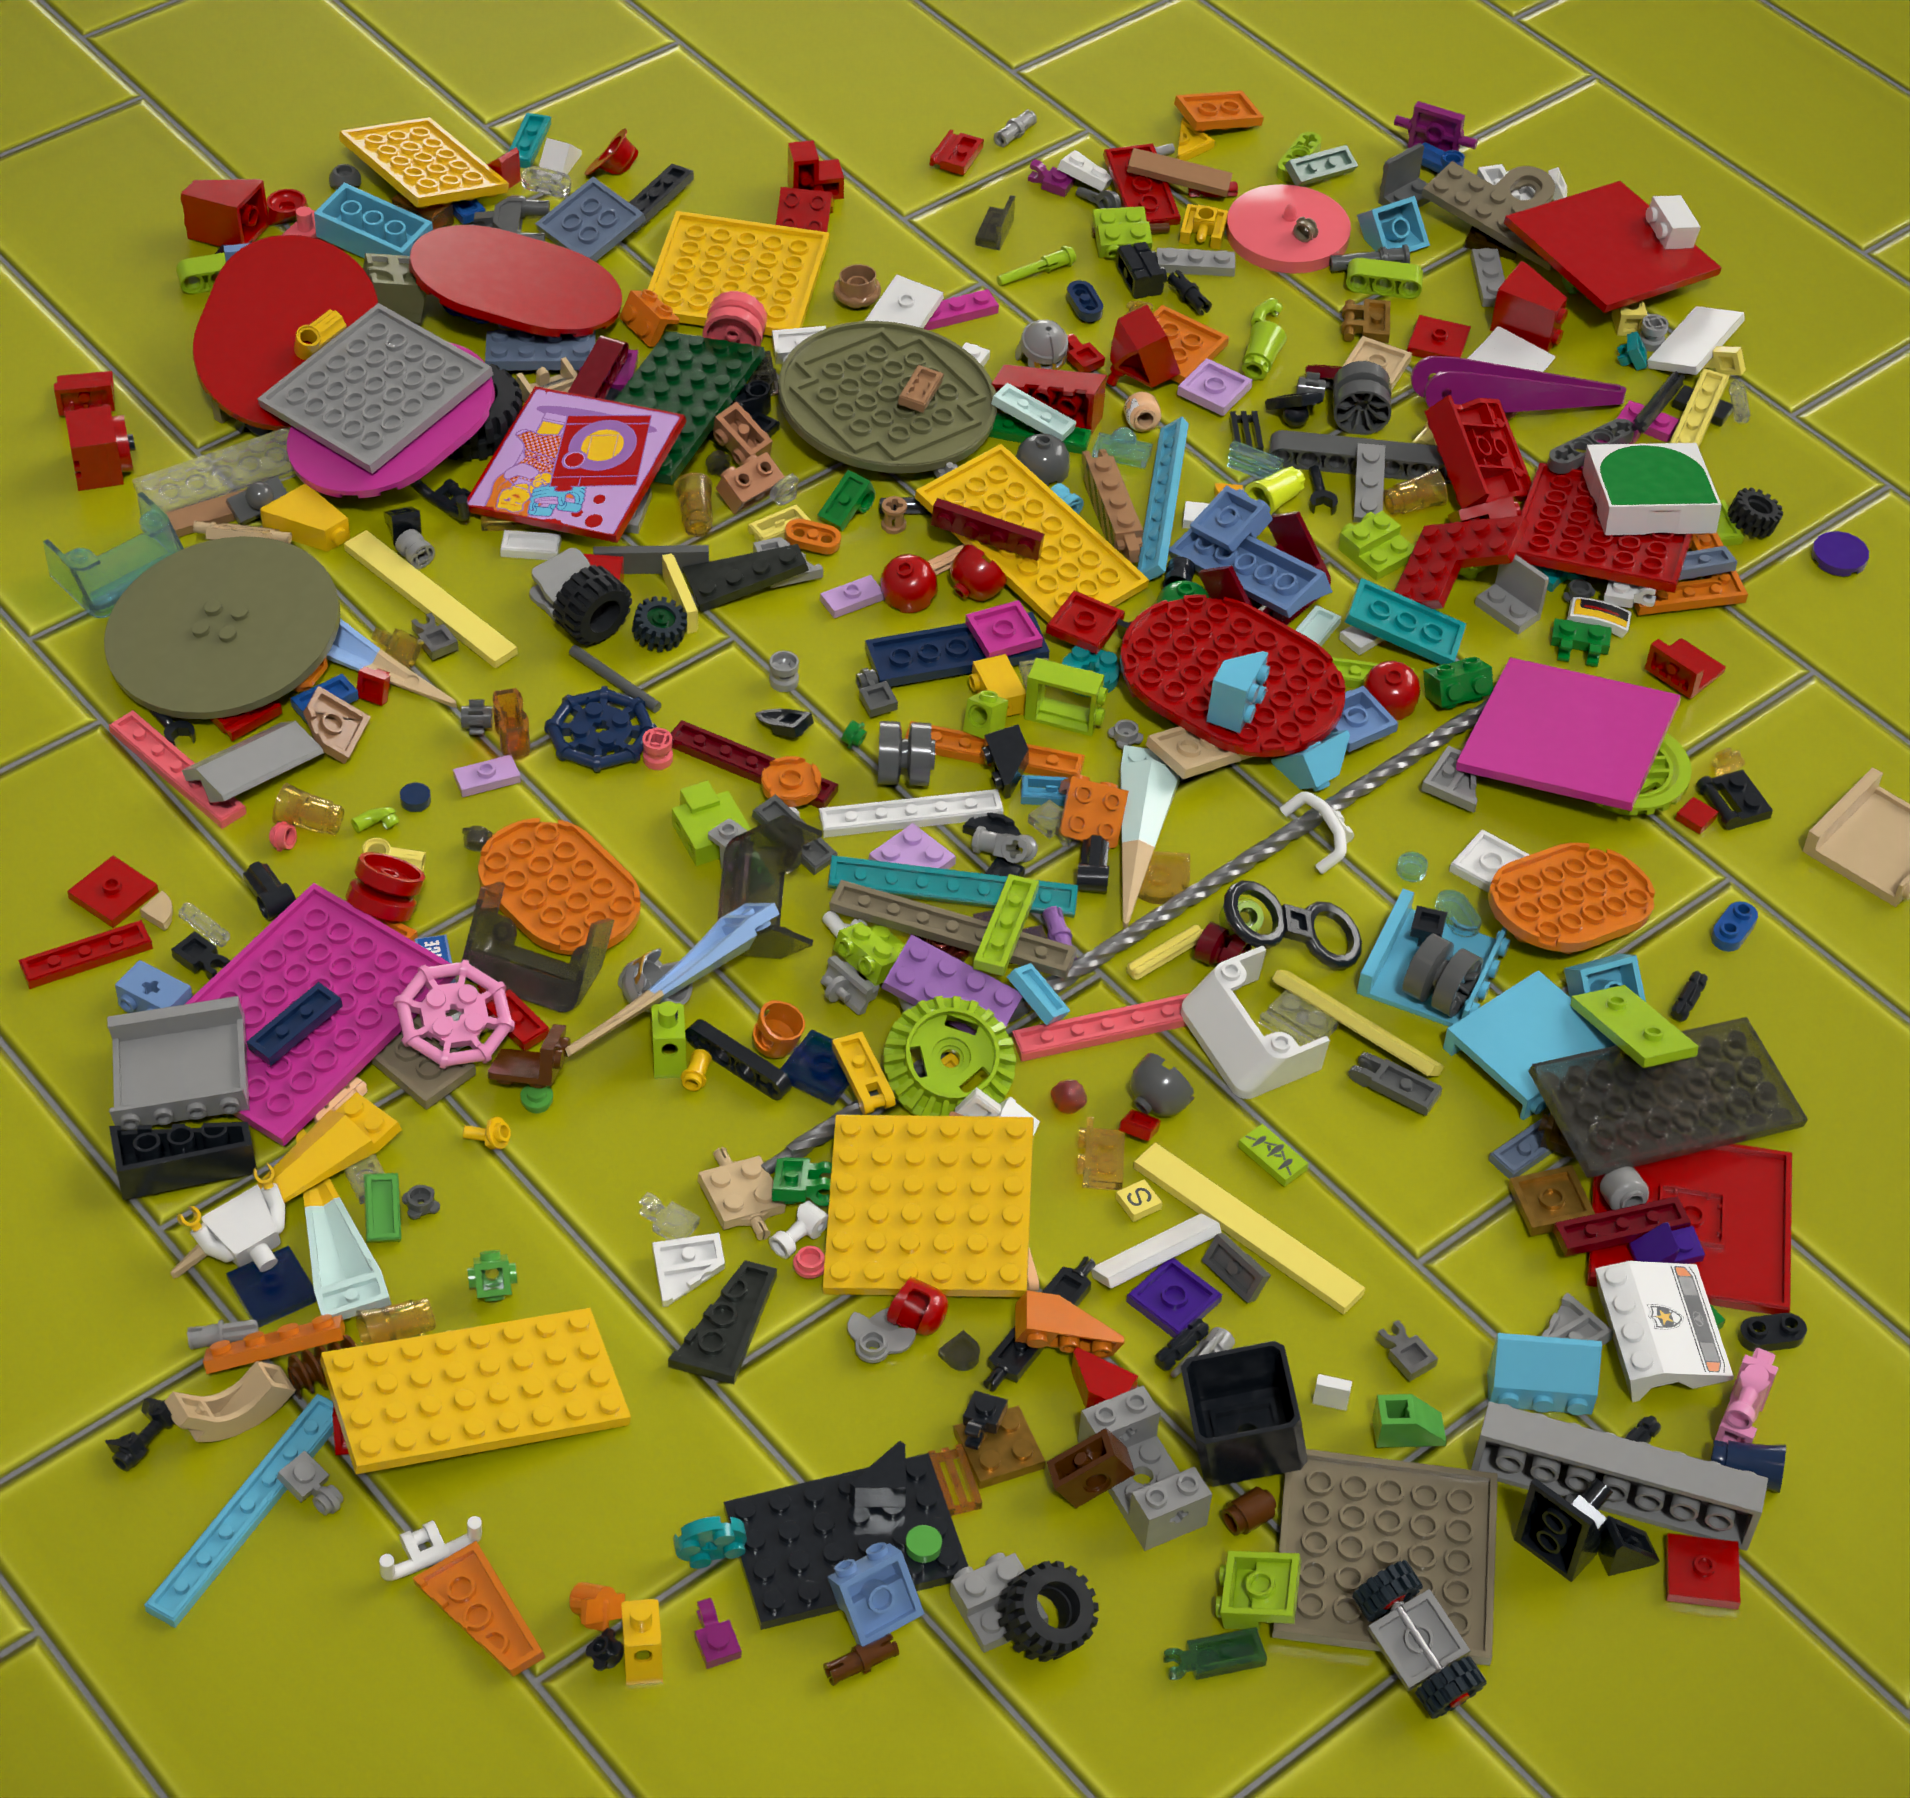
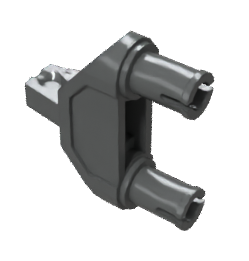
M512 195L496 204L494 211L475 212L474 225L498 228L545 242V233H524L521 229L523 218H526V216H545L550 212V201L526 200L524 196Z

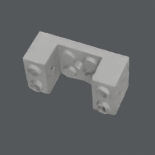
M1141 1386L1082 1410L1078 1443L1107 1428L1127 1447L1135 1475L1145 1474L1151 1478L1152 1481L1150 1483L1141 1484L1137 1483L1133 1479L1134 1476L1108 1490L1142 1548L1146 1551L1207 1525L1212 1493L1195 1467L1183 1472H1179L1157 1437L1160 1411L1145 1387Z

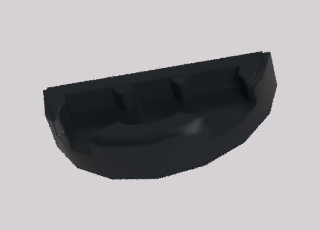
M990 812L987 813V816L976 819L972 817L963 825V833L971 836L974 835L978 826L986 827L987 831L995 833L1022 835L1015 826L1013 819L1003 814Z

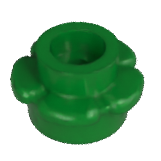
M852 720L845 729L841 741L848 744L847 748L851 749L853 745L859 747L863 743L867 735L863 722L859 724Z

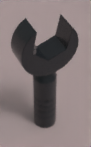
M1311 466L1309 473L1314 493L1310 497L1309 509L1314 514L1315 506L1324 504L1331 508L1332 516L1337 510L1338 498L1334 493L1325 490L1319 466Z
M147 709L165 728L164 736L174 746V740L178 736H189L193 744L195 743V729L191 723L183 720L174 721L171 716Z

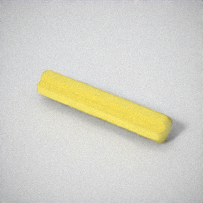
M1193 925L1130 962L1126 970L1128 975L1133 980H1138L1196 946L1203 929L1199 925Z

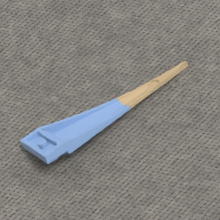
M340 618L337 636L326 656L327 660L356 671L364 666L374 670L377 668L390 672V684L457 708L456 701L399 663Z
M745 903L721 917L706 935L647 991L606 1022L567 1046L565 1050L568 1057L648 1010L652 1005L660 1003L750 949L757 936L756 932L770 926V920L780 914L775 903Z

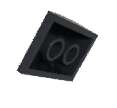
M1534 1478L1529 1486L1514 1541L1572 1582L1597 1555L1602 1535L1593 1519Z

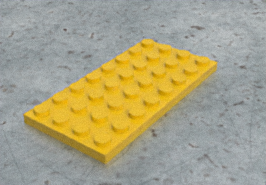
M1002 444L916 490L915 498L931 514L933 512V505L936 499L939 498L1045 534L1042 552L1038 561L953 533L964 545H973L985 553L982 558L988 563L993 560L1004 572L1007 578L1006 584L1047 623L1050 622L1074 590L1115 607L1148 588L1149 579Z
M591 1308L321 1352L320 1363L355 1474L628 1426L631 1420L630 1412Z

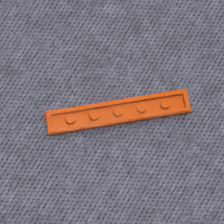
M931 725V739L935 740V755L986 765L981 753V748L985 747L984 739L960 730ZM909 728L907 730L905 739H908ZM1027 744L1029 763L1024 773L1068 778L1073 774L1081 775L1085 755Z

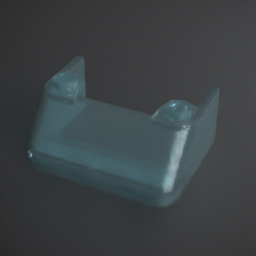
M143 492L138 493L137 497L141 514L139 523L144 533L99 556L85 548H76L63 554L49 539L43 541L49 575L93 617H109L123 592L134 580L157 562L184 549L167 514Z

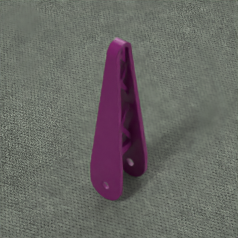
M1429 356L1420 360L1411 373L1413 389L1419 396L1425 399L1429 408L1447 395L1452 396L1454 404H1463L1476 398L1499 399L1504 413L1620 405L1624 403L1626 388L1617 384L1459 357ZM1432 373H1436V374L1428 381V376H1429L1430 374H1432Z

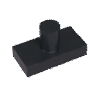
M1596 1478L1582 1496L1579 1494H1568L1564 1499L1593 1519L1599 1529L1607 1518L1598 1510L1613 1494V1491Z

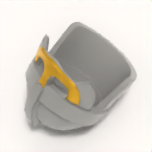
M1037 320L1031 322L1025 327L1021 335L1020 342L1015 351V358L1020 360L1025 354L1028 358V367L1059 370L1066 363L1068 337L1065 331L1054 321Z
M659 948L647 952L642 957L628 963L623 968L618 979V985L622 989L628 1003L630 1004L647 991L679 961L662 964L658 960L661 956V949ZM692 983L658 1004L665 1001L685 1004L691 996ZM651 1008L644 1012L651 1013Z

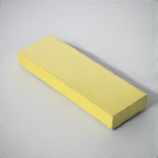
M672 553L662 555L664 581L672 599L676 601L675 606L681 605L683 612L687 614L686 632L687 634L697 632L698 610L676 559Z

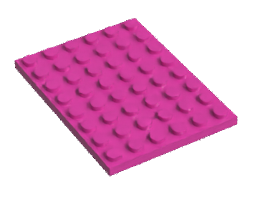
M313 883L185 1004L238 996L245 1014L246 1041H248L318 982L341 998L343 1006L272 1066L250 1051L246 1042L250 1110L238 1111L233 1115L244 1122H248V1125L284 1147L402 1031L397 1008L393 1005L394 998L401 995L418 973V967L422 965L430 967L451 963ZM456 976L434 980L438 985L449 984ZM426 985L421 988L413 1001L423 1002L429 992ZM411 1012L412 1019H414L418 1013Z

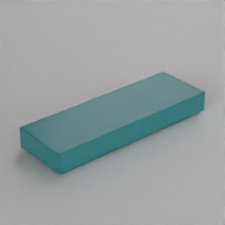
M526 113L509 149L510 151L517 147L520 168L531 169L551 126L550 116Z

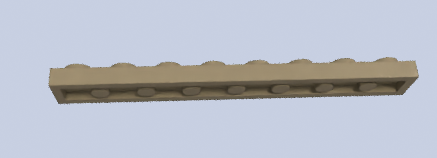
M844 880L840 881L830 901V911L975 953L978 951L989 924L987 921ZM1021 932L1010 963L1020 966L1032 963L1037 971L1066 979L1076 957L1077 947Z

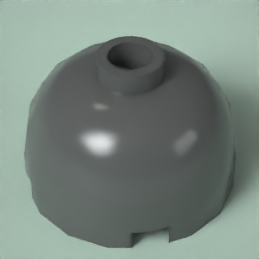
M1034 434L1027 437L1018 447L1016 458L1048 487L1049 483L1057 481V484H1059L1068 477L1070 455L1066 445L1059 438L1050 434Z
M1148 1053L1133 1071L1130 1081L1131 1091L1136 1098L1133 1102L1144 1114L1148 1115L1151 1112L1156 1116L1170 1117L1180 1113L1194 1100L1195 1097L1192 1096L1194 1090L1187 1079L1175 1067L1169 1070L1161 1065L1165 1059L1154 1053Z

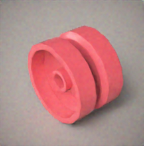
M738 291L721 293L713 299L709 306L707 319L703 327V337L761 346L767 323V313L763 305L755 297L747 293Z

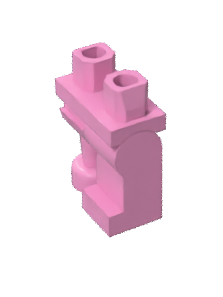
M1756 1348L1752 1357L1745 1354L1729 1397L1730 1402L1715 1440L1727 1443L1730 1440L1752 1444L1757 1428L1752 1427V1424L1757 1419L1759 1411H1762L1778 1370V1367L1772 1365L1775 1359L1773 1353Z

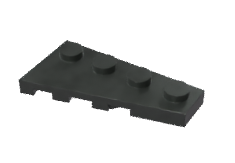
M744 1260L721 1290V1295L713 1305L710 1304L703 1313V1319L695 1329L692 1328L679 1350L674 1351L668 1358V1367L735 1384L777 1278V1268Z

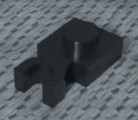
M195 931L171 949L172 957L194 973L200 969L204 970L206 977L210 980L217 974V970L214 968H224L230 962L225 956L218 955L217 946Z

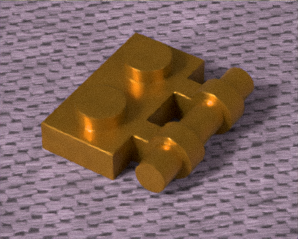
M1351 299L1345 301V306L1342 308V318L1344 321L1341 324V332L1344 335V339L1352 341L1354 335L1360 333L1364 337L1389 343L1391 301L1364 299L1363 305H1357Z

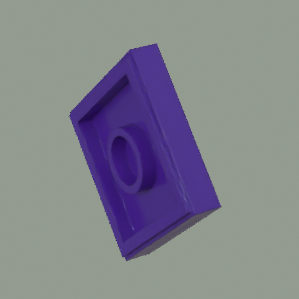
M1172 1258L1161 1264L1127 1295L1126 1302L1174 1338L1184 1328L1189 1329L1188 1324L1194 1319H1203L1222 1301V1294L1175 1258Z

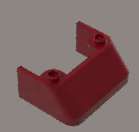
M1295 511L1272 515L1273 520L1268 524V527L1277 543L1273 547L1325 572L1331 585L1330 574L1300 512ZM1232 565L1204 569L1198 572L1210 598L1223 600L1224 597L1244 602L1285 625H1288L1319 599L1317 598L1306 604L1288 618L1247 597Z

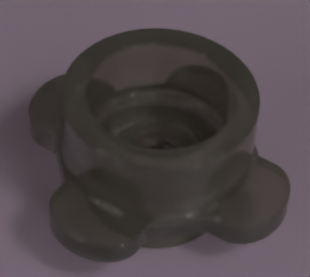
M471 826L470 828L462 829V834L465 835L463 838L464 846L476 852H481L483 846L493 835L491 831L482 826Z

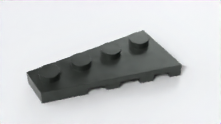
M798 544L682 567L701 612L809 571L807 562Z

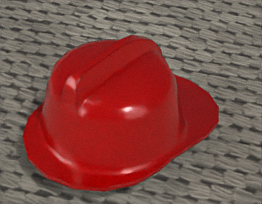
M626 128L622 129L612 139L606 150L587 168L584 173L585 175L591 174L598 168L611 174H621L631 167L639 152L627 139Z

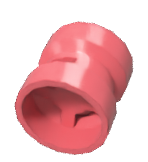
M652 728L646 731L642 739L644 764L653 770L666 769L673 762L671 733L663 728Z

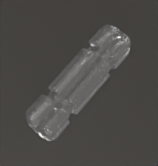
M1734 380L1730 383L1731 386L1729 387L1731 403L1734 405V418L1737 423H1747L1750 417V409L1748 408L1745 384L1742 381L1736 382Z
M186 902L178 910L180 918L189 922V925L203 936L208 937L215 945L224 947L230 939L228 931L221 928L219 924L205 913L200 912L193 904Z

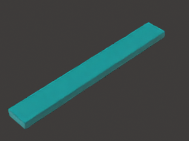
M832 855L828 888L837 889L840 881L844 880L900 897L995 908L1008 877ZM1037 880L1039 881V890L1030 912L1042 914L1046 908L1057 906V908L1061 907L1064 917L1074 918L1078 885Z

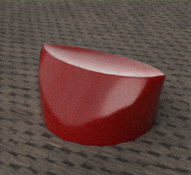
M282 189L271 193L267 198L269 225H278L297 219L296 210L303 206L309 207L305 195L294 189Z

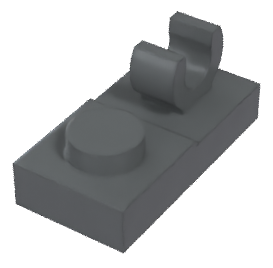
M1224 1233L1215 1236L1202 1258V1261L1247 1303L1256 1301L1271 1276Z

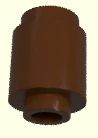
M1254 1487L1227 1504V1508L1222 1511L1223 1521L1232 1534L1236 1536L1241 1533L1248 1534L1275 1517L1276 1501L1268 1490Z

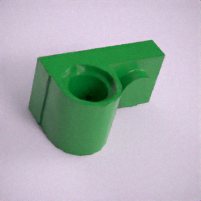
M847 470L817 514L819 519L843 531L856 511L865 513L871 508L876 495L871 481Z

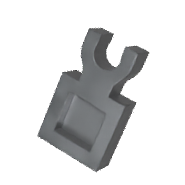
M432 613L426 614L427 624H420L417 619L411 620L412 630L418 635L419 644L432 660L459 650L457 639L445 624L436 626L435 617Z
M1399 1320L1393 1322L1391 1330L1396 1336L1387 1334L1384 1328L1378 1331L1377 1340L1382 1346L1390 1349L1388 1358L1409 1382L1436 1367L1438 1358L1417 1335L1409 1338L1406 1335L1404 1325Z

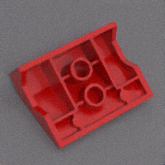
M1447 395L1424 411L1428 420V427L1433 433L1438 453L1443 459L1447 476L1453 485L1456 500L1461 509L1513 496L1514 502L1526 501L1532 482L1499 399L1476 398L1463 404H1454L1452 396Z

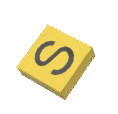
M1145 1179L1116 1192V1200L1133 1222L1161 1210L1162 1201Z

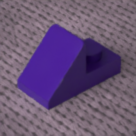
M1668 1222L1662 1223L1631 1242L1628 1246L1634 1261L1691 1264L1703 1261L1705 1256L1693 1226L1672 1231Z

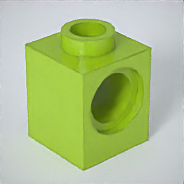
M989 690L981 691L979 694L968 698L963 732L984 739V735L1004 729L1009 700L998 697L996 692Z

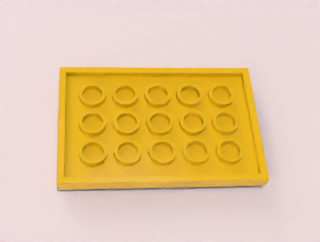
M430 117L339 132V141L417 208H428L430 205L436 204L448 205L454 201H472L478 197H495L498 194L508 193L509 183Z

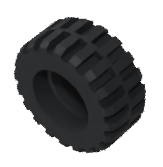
M494 364L489 365L492 367L494 374L492 379L495 386V400L489 410L490 415L483 426L469 440L448 456L449 459L457 460V458H461L463 461L479 459L481 461L486 460L488 456L494 455L523 407L522 391L519 388V384L506 370H500Z

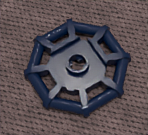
M602 686L599 690L574 696L570 694L564 696L562 704L552 718L545 722L544 726L545 732L550 735L554 744L556 756L561 761L569 760L593 768L594 772H600L603 768L627 762L636 763L639 761L640 754L644 750L642 742L644 733L649 729L657 728L652 723L645 708V701L642 698H633L609 690L608 686ZM608 702H611V703H613V704H616V705H619V706H622V707H625V708H624L623 710H621V709H618V708L609 706V705H608ZM570 713L574 717L570 723H564V720ZM637 717L640 725L632 726L630 720ZM597 729H606L602 730L600 733L596 732ZM563 736H570L574 741L567 743ZM632 738L636 739L633 745H628ZM614 750V754L607 755V752Z

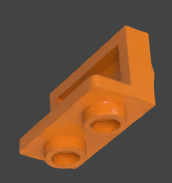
M643 289V291L631 290L619 318L649 347H655L661 339L666 325H677L680 319L673 313L671 307L663 304L657 298L658 295L648 289Z

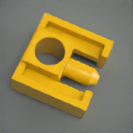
M1187 204L1179 243L1190 245L1193 231V233H1197L1196 239L1199 243L1204 242L1207 235L1211 236L1210 248L1220 250L1226 228L1228 210L1199 204Z

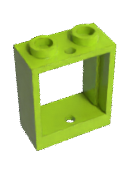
M1036 658L1027 677L1024 719L1092 736L1096 726H1101L1105 717V709L1101 708V705L1105 703L1108 688L1103 687L1104 675ZM1045 685L1090 696V709L1044 697Z

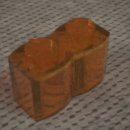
M516 688L494 691L492 698L494 726L499 734L500 748L503 755H512V758L529 755V719L523 709L521 693Z

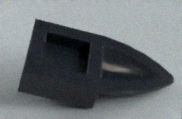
M779 708L755 713L762 723L772 727L773 734L787 736L788 738L801 736L814 723L811 712Z

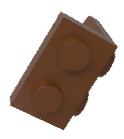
M553 1024L540 1048V1052L501 1049L488 1070V1078L496 1080L501 1084L519 1082L527 1083L534 1088L552 1086L560 1069L563 1067L565 1057H568L565 1048L571 1045V1039L566 1037V1025Z

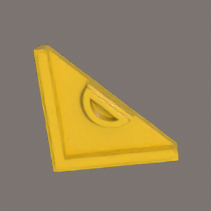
M1185 117L1182 118L1177 159L1187 161L1214 148V139L1204 132L1195 131Z

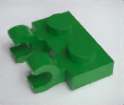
M1555 618L1551 645L1559 647L1557 660L1569 662L1572 649L1588 651L1586 665L1598 667L1599 656L1601 654L1608 655L1612 628Z
M778 1158L772 1187V1201L795 1204L806 1202L807 1197L816 1205L828 1206L830 1195L821 1194L818 1191L821 1189L830 1190L831 1178L822 1177L821 1174L831 1173L832 1163L827 1161L810 1163L811 1158Z

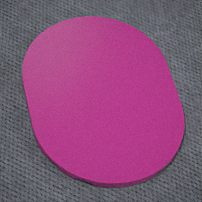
M450 343L456 346L457 348L465 351L466 353L472 355L473 357L479 359L480 361L484 362L477 354H475L471 350L463 346ZM492 377L489 378L373 474L291 426L287 438V453L292 468L298 478L310 488L342 498L343 495H358L359 498L380 496L382 491L395 487L398 490L429 473L483 426L490 415L489 410L495 400Z

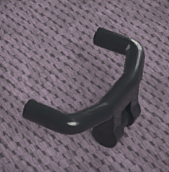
M420 479L410 484L422 497L451 517L460 521H467L470 518L467 498L471 492L465 488L461 489L458 483L452 479L446 480L436 491L430 489Z

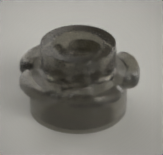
M721 450L711 453L705 461L708 473L712 476L716 474L720 476L726 469L731 467V456Z

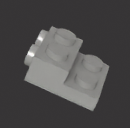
M997 1553L986 1561V1566L973 1570L972 1567L962 1568L951 1580L950 1597L983 1653L1007 1643L1003 1636L1007 1633L1006 1628L1000 1627L998 1619L1003 1617V1613L997 1612L998 1604L1004 1601L1000 1595L1002 1590L1008 1587L1007 1583L1026 1571L1015 1553L1009 1556H1005L1004 1553ZM1037 1599L1039 1614L1048 1624V1616Z

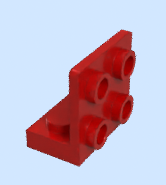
M781 187L776 225L828 232L830 213H833L834 207L832 192Z
M112 371L57 376V383H54V393L59 416H64L65 411L110 405L111 411H115Z
M1683 638L1678 639L1670 646L1660 639L1655 640L1650 645L1645 665L1647 671L1689 699L1693 698L1721 676L1726 669L1723 664Z

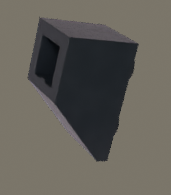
M1019 724L984 735L985 747L981 748L985 764H991L994 772L991 773L994 787L997 790L1001 789L1005 799L1012 796L1029 763V749Z

